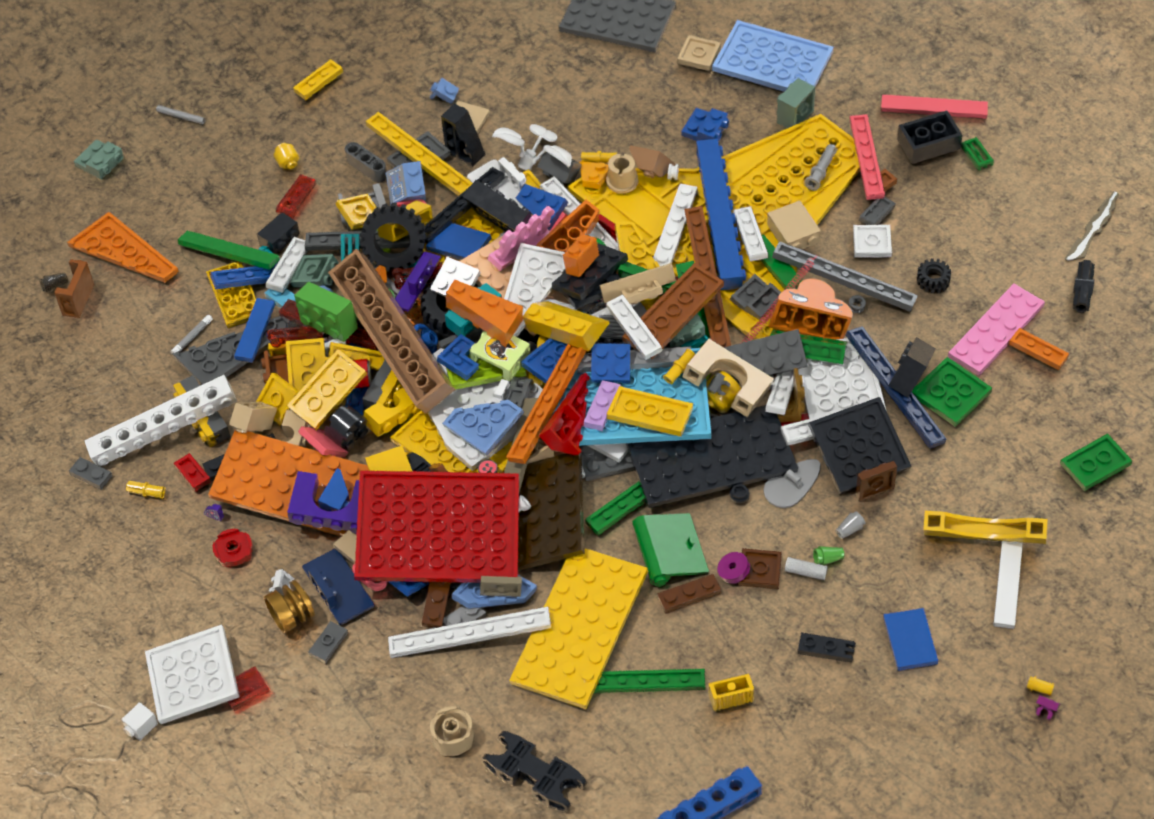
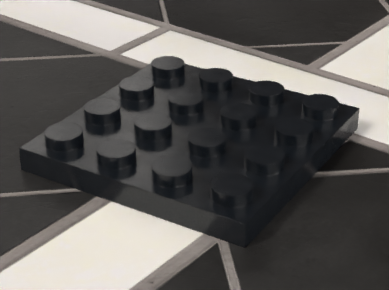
M880 397L808 423L839 495L856 489L857 476L863 470H870L882 463L892 461L897 466V473L911 468V463Z

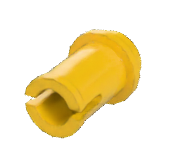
M1037 676L1029 677L1026 688L1030 689V692L1034 690L1051 696L1054 683L1037 679Z

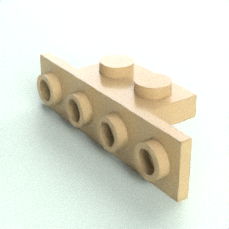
M672 263L602 284L600 289L604 303L623 295L629 304L634 305L641 300L653 299L663 294L661 286L674 282L676 279Z

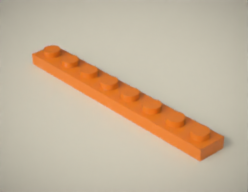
M567 344L506 456L509 462L526 464L540 438L539 434L550 420L586 350Z

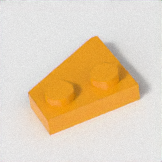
M580 161L582 164L580 170L583 187L600 189L606 181L608 164Z

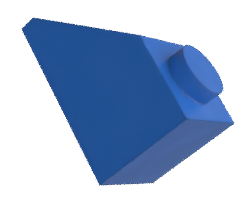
M338 468L318 500L319 508L322 510L338 511L346 507L350 502L347 487L341 470Z

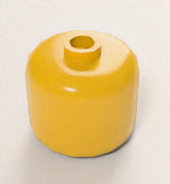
M718 371L725 376L723 381H728L731 385L730 387L721 385V391L726 393L724 396L719 395L717 392L712 394L707 391L708 406L710 409L714 408L719 413H726L732 408L734 399L742 388L727 372ZM713 376L706 382V387H708Z

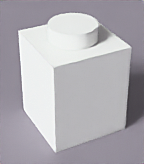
M140 702L122 718L125 733L131 738L133 736L136 737L139 741L158 724L154 713Z

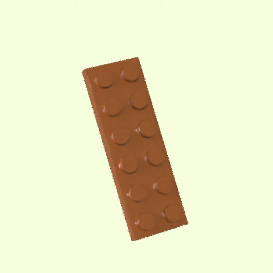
M694 263L641 317V320L661 345L662 349L724 286V281ZM625 333L622 336L623 341L638 350Z

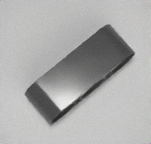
M350 142L345 146L346 159L349 165L374 182L380 183L387 179L386 165L382 159L356 142Z

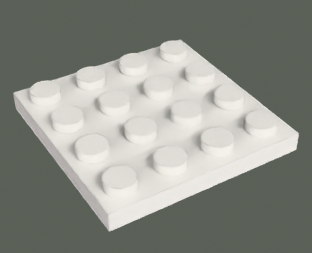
M223 625L145 651L157 717L160 724L239 697Z

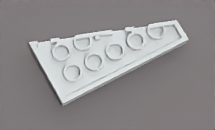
M520 243L504 299L523 306V315L532 303L543 302L552 290L551 283L565 272L562 255L565 253ZM524 320L513 336L517 337L526 326Z

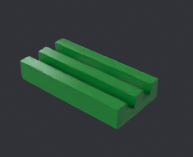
M977 137L961 143L962 150L978 171L981 170V167L987 168L988 165H994L993 158Z

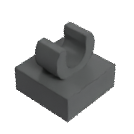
M718 372L713 376L707 391L712 394L717 392L719 395L724 396L726 393L721 391V385L730 387L731 384L728 381H723L725 376Z

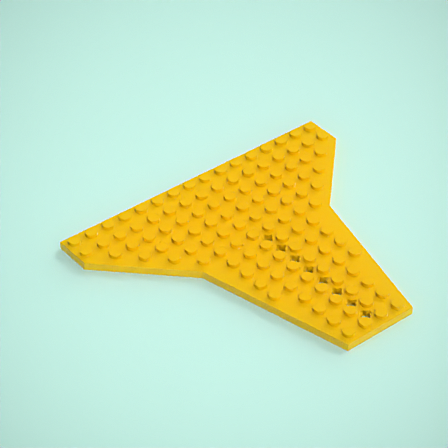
M822 114L721 157V159H725L726 169L724 172H727L728 175L726 186H730V196L728 198L732 199L733 210L751 207L761 235L764 234L775 248L779 242L767 225L768 212L801 201L818 225L860 171L853 137ZM837 143L835 145L837 152L826 169V176L821 180L819 189L811 190L807 188L804 181L810 176V170L817 165L822 156L818 152L823 153L827 145ZM699 167L695 169L679 168L677 180L674 178L668 180V173L662 177L654 176V178H648L643 175L644 173L640 169L635 168L638 175L637 187L633 191L622 194L610 190L606 181L600 189L583 187L582 177L568 186V191L581 202L587 199L600 210L599 213L613 223L633 221L641 233L645 245L651 250L652 257H654L679 185L685 184L697 187V194L692 207H703L718 277ZM687 222L672 262L674 275L677 280L676 264L694 260ZM738 229L736 241H740L741 252L738 253L743 257L741 269H745L746 280L743 281V284L756 274L767 285L771 282L779 291H784L783 286L761 260L749 261ZM790 265L797 273V267ZM738 289L720 290L726 320L743 334L748 335L749 333L756 340L770 336L772 330H778L769 327L770 319L766 315L764 317L769 321L762 318L767 324L763 323L765 325L763 327L758 323L763 328L760 329L757 326V322L760 319L748 314L730 300V297Z

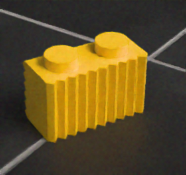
M749 673L708 683V695L714 711L754 701V687Z

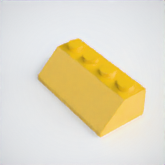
M549 301L532 303L522 316L530 332L577 348H583L586 351L591 350L609 325L608 320Z

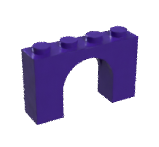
M298 471L287 511L289 522L296 525L308 524L316 528L327 527L335 531L350 530L352 533L357 534L359 480L355 482L349 504L341 510L330 512L320 509L314 502L319 485L318 475Z

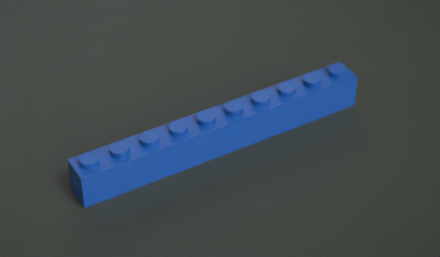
M718 139L696 141V153L718 278L724 281V286L720 290L739 289L743 285V281L746 280L745 269H741L743 257L738 253L741 252L740 241H736L738 229L733 225L736 223L735 213H731L733 202L732 199L728 198L730 196V186H726L728 175L727 172H724L726 169L725 159H721L723 148L722 145L719 146Z

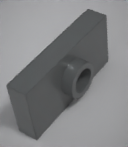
M886 197L876 199L859 216V221L866 225H878L895 208L896 203Z
M330 621L308 651L309 656L326 664L348 634V630Z

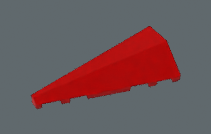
M587 373L582 374L539 434V437L551 450L576 456L581 453L579 443L583 440L581 427L584 426L587 406L585 402V396L588 394L586 384L590 380Z

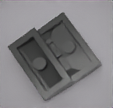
M754 274L730 297V300L748 314L760 319L765 312L767 313L769 307L770 309L772 308V304H776L774 301L778 300L781 291L771 282L767 285Z

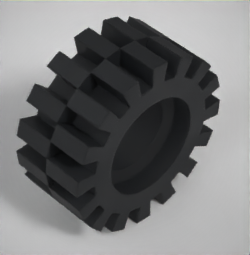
M932 258L930 262L924 260V263L922 262L920 267H918L917 284L920 285L921 289L925 288L927 293L929 290H931L932 294H934V291H937V293H940L941 290L945 291L946 287H949L951 279L950 266L948 264L945 265V261L940 263V259L934 261V258ZM934 273L938 274L941 277L934 279L928 277L927 275Z

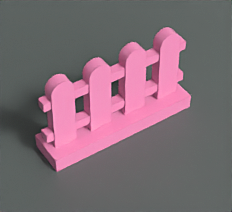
M547 206L540 216L534 214L527 224L521 222L514 232L508 230L499 241V249L489 254L488 260L499 271L514 263L520 243L536 246L550 232L547 228L550 227V219L555 211L550 206Z

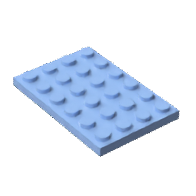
M737 20L712 65V71L784 92L789 84L793 83L797 78L816 87L833 53L834 47Z

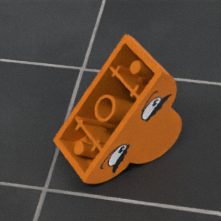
M805 279L800 282L798 289H786L779 294L769 327L787 332L798 329L799 334L835 340L844 339L852 319V311L846 303L835 299L834 290L830 285L818 279Z

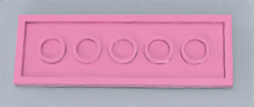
M1013 283L948 352V358L980 376L1008 346L1009 340L1018 328L1023 329L1044 307L1045 301Z

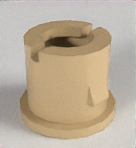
M616 154L609 159L606 183L610 190L622 194L633 191L637 187L638 175L635 170V161L630 155L624 154V156H621V154Z

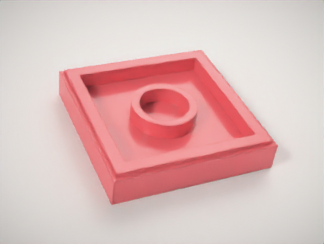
M301 426L298 431L322 455L345 458L348 454L347 450L341 448L327 437L323 429L315 430L314 428Z

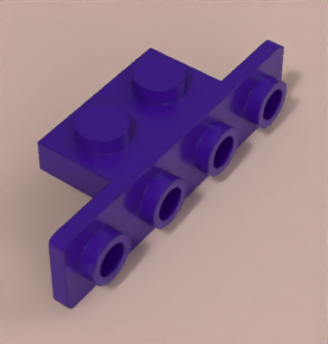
M426 251L422 254L395 298L402 310L410 311L440 262L441 258L439 255Z

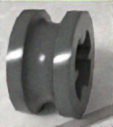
M855 295L850 298L848 306L853 313H861L865 309L866 301L862 296Z

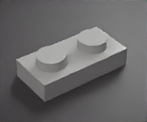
M462 606L444 618L443 626L480 620L486 617V612L482 607L467 608Z

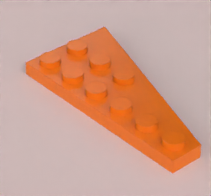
M110 212L67 242L68 246L164 283L179 273L178 268Z

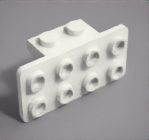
M504 157L498 161L491 160L467 175L468 180L473 183L491 167L500 170L505 174L506 178L492 190H499L505 195L504 198L508 200L511 198L518 203L520 208L523 207L516 200V196L524 184H526V177L515 168L512 162H508Z

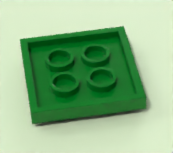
M946 357L914 387L912 393L920 403L956 427L992 392V387Z

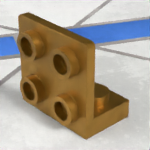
M793 368V392L785 415L777 414L780 422L801 421V413H805L804 402H802L803 398H805V389L802 375L798 374L797 368Z

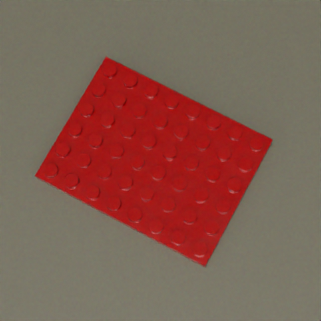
M360 470L355 581L481 583V576L518 577L519 473Z

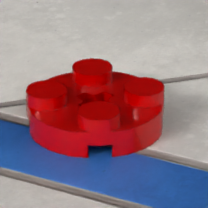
M227 529L217 536L218 539L215 543L213 542L212 550L214 556L223 567L240 565L245 561H249L252 557V540L246 532H240L239 529ZM230 545L237 547L235 550H228Z

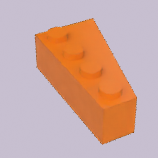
M586 199L538 242L536 246L567 252L566 250L580 235L589 236L599 221L600 210Z
M454 280L446 292L447 308L463 319L470 320L476 328L486 331L489 337L499 340L500 344L505 348L523 321V306L458 280Z

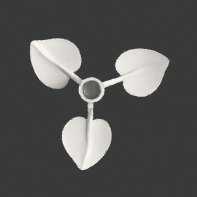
M532 124L529 128L532 133L539 136L532 150L527 149L524 151L525 141L521 139L520 134L511 129L499 128L492 135V137H498L516 146H521L519 154L521 159L518 166L524 170H531L533 164H536L537 160L545 152L556 157L568 168L571 165V154L555 145L552 147L545 145L544 149L536 156L535 150L542 138L549 142L557 140V135L554 132L546 130L540 125Z

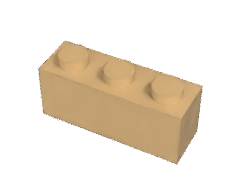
M238 402L235 404L229 425L236 427L235 430L242 433L271 430L277 408L263 402Z

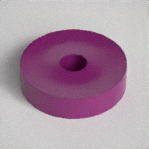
M731 552L721 558L717 571L726 583H738L748 575L750 563L744 554Z

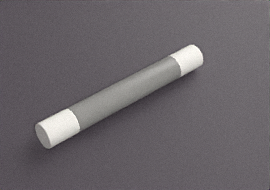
M207 315L170 351L171 354L178 351L180 353L213 318Z

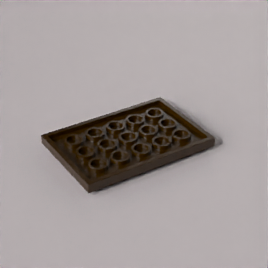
M565 453L527 464L519 496L525 497L530 503L531 508L526 511L521 510L518 513V571L585 554L582 454L580 453L576 456Z

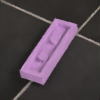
M602 380L584 420V427L603 431L608 420V409L621 384Z

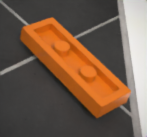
M1018 328L1009 340L1010 346L1057 370L1062 367L1069 357L1068 352L1021 328Z

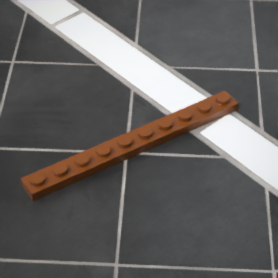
M698 206L684 209L695 264L717 277L703 207ZM719 290L704 306L710 339L724 348L731 346Z

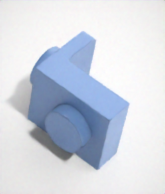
M441 78L438 83H433L430 88L432 93L429 98L433 99L437 95L451 104L459 88Z

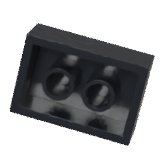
M948 110L898 125L897 140L910 162L914 164L961 149L963 134Z

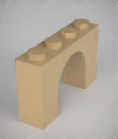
M710 339L706 341L690 360L682 376L699 387L712 372L725 371L733 375L740 382L742 389L736 395L731 407L746 417L750 415L762 400L774 378Z

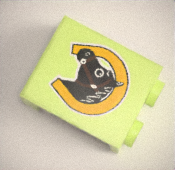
M483 331L479 341L474 343L470 349L471 360L476 362L481 358L502 369L503 378L511 381L521 368V361L530 354V344L512 336L505 348L500 344L499 340L496 338L492 339L487 335L486 331Z

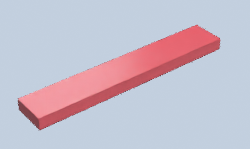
M882 95L881 112L933 115L948 110L949 114L953 117L987 119L988 102Z
M868 115L850 116L849 121L866 200L882 199L885 197Z

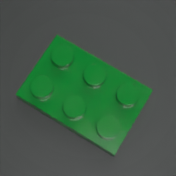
M1108 433L1060 460V465L1083 491L1088 490L1132 464V459Z

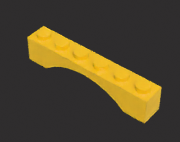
M925 510L923 531L924 535L1046 544L1048 519H989Z

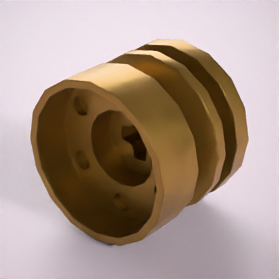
M296 580L289 582L290 588L287 585L282 586L284 596L277 590L264 596V602L270 615L284 634L296 628L295 617L302 623L306 622L305 615L309 619L315 617L308 594Z

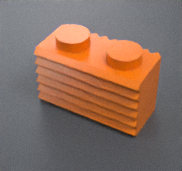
M580 235L566 250L567 252L562 254L566 274L580 277L600 255L598 253L599 248L597 247L598 242L595 237Z

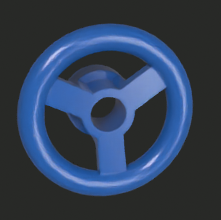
M416 324L414 326L415 330L421 329V339L431 354L435 353L438 343L436 333L424 324Z

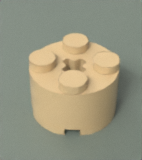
M455 706L440 709L430 722L434 747L442 756H456L470 750L474 740L470 715Z

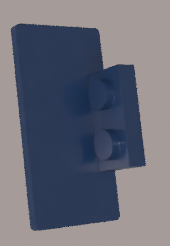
M335 548L302 565L303 571L339 625L374 608V603L360 582L355 581L354 573L340 552Z

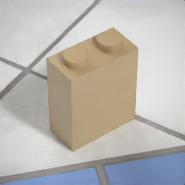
M801 201L768 212L767 225L778 242H783L798 249L814 246L820 242L821 230Z

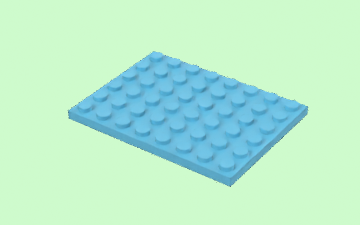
M691 348L695 354L701 349ZM671 367L630 369V383H617L621 384V387L693 403V411L682 437L608 419L603 431L584 426L581 427L583 440L579 443V446L711 439L706 378L698 387L683 378V373H681L671 385L663 379V376ZM576 369L571 381L569 382L553 414L558 409V407L560 406L564 398L567 396L571 388L574 386L578 378L584 373H577ZM584 372L590 377L586 384L588 394L585 396V402L587 403L585 418L601 384L600 382H591V372Z

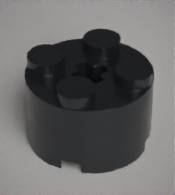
M347 405V407L341 406L329 419L331 421L330 426H326L324 430L327 437L341 448L350 451L355 446V441L359 437H365L368 433L366 428L367 418L350 405Z

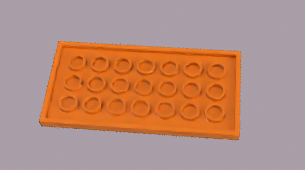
M235 430L208 496L210 499L289 521L287 511L298 471L318 475L319 485L314 502L319 507L318 500L337 468L341 470L350 501L355 482L360 478V470L369 471L367 465L333 455H322L319 451L247 431V433H242ZM302 524L303 526L341 537L347 532V530L335 531L327 527L316 528L312 525Z

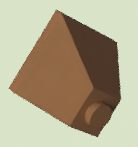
M631 145L629 147L638 169L648 178H654V176L662 177L668 173L669 164L676 165L660 151Z

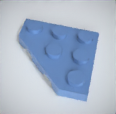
M502 400L496 404L485 403L474 405L473 408H456L442 424L478 451L488 456L524 414V411L510 400Z
M522 577L521 597L480 595V583L463 582L452 593V599L467 608L525 603L537 591V585Z

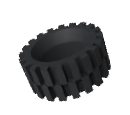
M386 203L382 204L381 208H375L372 214L370 213L367 216L360 233V246H363L362 252L364 255L369 256V261L371 263L373 261L376 262L375 267L379 265L384 266L386 271L394 268V272L400 271L401 267L405 270L409 268L411 263L413 265L417 258L421 256L426 239L425 224L421 223L422 218L420 215L416 216L414 214V209L407 210V205L404 204L399 207L397 203H392L391 206H388ZM386 223L400 224L410 235V245L401 253L392 254L385 252L376 242V230Z

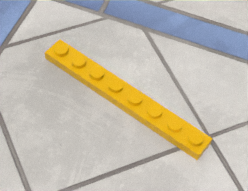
M380 112L366 120L368 128L413 162L420 161L422 169L459 196L473 184Z

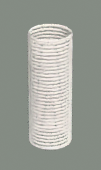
M790 557L787 558L785 571L820 580H825L828 568L825 565Z

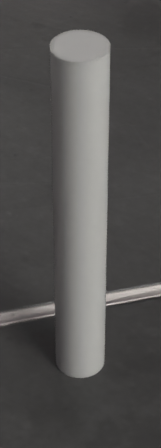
M160 105L156 108L157 112L199 124L205 123L204 117Z

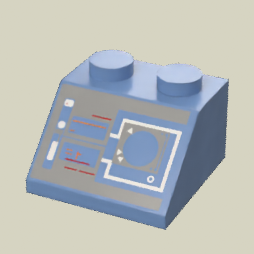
M420 161L404 163L386 172L390 204L415 199H422L426 202Z

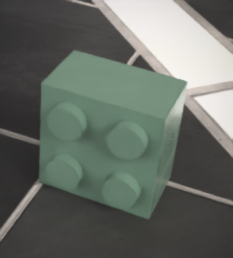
M799 78L790 83L787 90L777 98V123L785 128H789L805 121L814 112L815 86Z

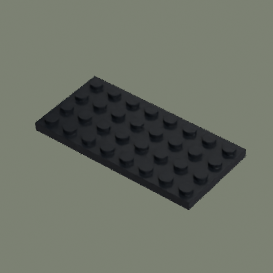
M766 405L754 408L748 417L740 412H734L710 418L711 439L626 443L648 508L733 488L737 484L746 485L783 476L788 470L796 473L798 466L790 446L786 445L782 435V425L778 415L765 412Z

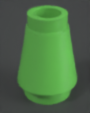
M818 546V548L813 550L814 562L824 566L844 559V550L842 547Z

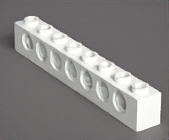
M222 375L85 440V444L92 461L98 466L106 465L110 461L140 449L144 445L159 440L165 435L193 424L201 418L210 416L220 409L229 407L237 402V399L225 375Z

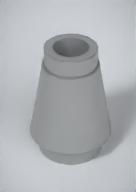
M855 511L844 519L835 532L841 539H844L863 529L865 520Z

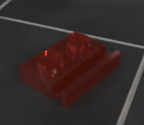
M256 666L235 676L239 697L227 702L232 711H235L270 692Z

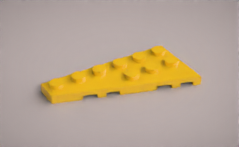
M633 221L615 222L618 250L628 255L627 262L648 270L660 267L658 262L652 257L651 250L645 245ZM658 295L656 298L644 299L640 302L648 311L661 296Z

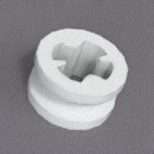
M669 164L668 180L671 178L678 179L679 164L675 166Z

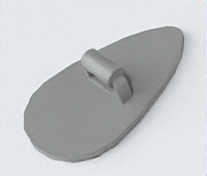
M817 459L796 463L798 466L796 473L788 470L783 476L768 479L764 486L766 500L779 508H788L796 505L815 483L820 471V462Z

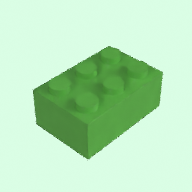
M311 282L306 283L294 295L300 321L304 325H309L319 332H324L332 338H337L343 342L358 328L352 301Z

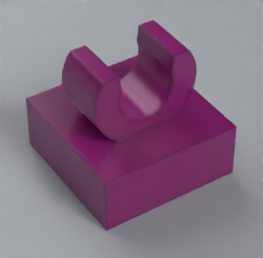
M1039 695L1036 703L1042 706L1037 708L1036 714L1040 715L1041 711L1046 709L1049 712L1047 719L1050 720L1053 717L1052 710L1058 711L1061 703Z

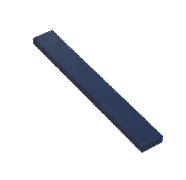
M861 326L847 331L845 336L928 448L931 449L944 444L947 440L914 394L911 392L907 398L888 386L896 370L864 327Z

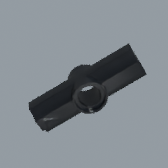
M1083 260L1078 264L1077 277H1075L1073 289V309L1077 313H1084L1089 311L1095 281L1093 279L1095 264L1090 260Z

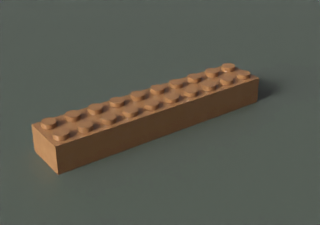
M358 249L354 250L328 272L343 296L352 301L354 313L417 408L424 413H428L455 391V388L369 259Z

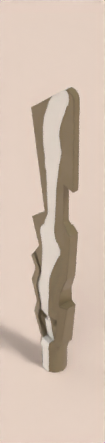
M1113 192L1098 208V213L1086 225V233L1082 239L1077 238L1066 255V261L1086 257L1094 234L1102 232V226L1108 223L1107 220L1111 218V212L1115 210V202L1119 197L1117 192Z

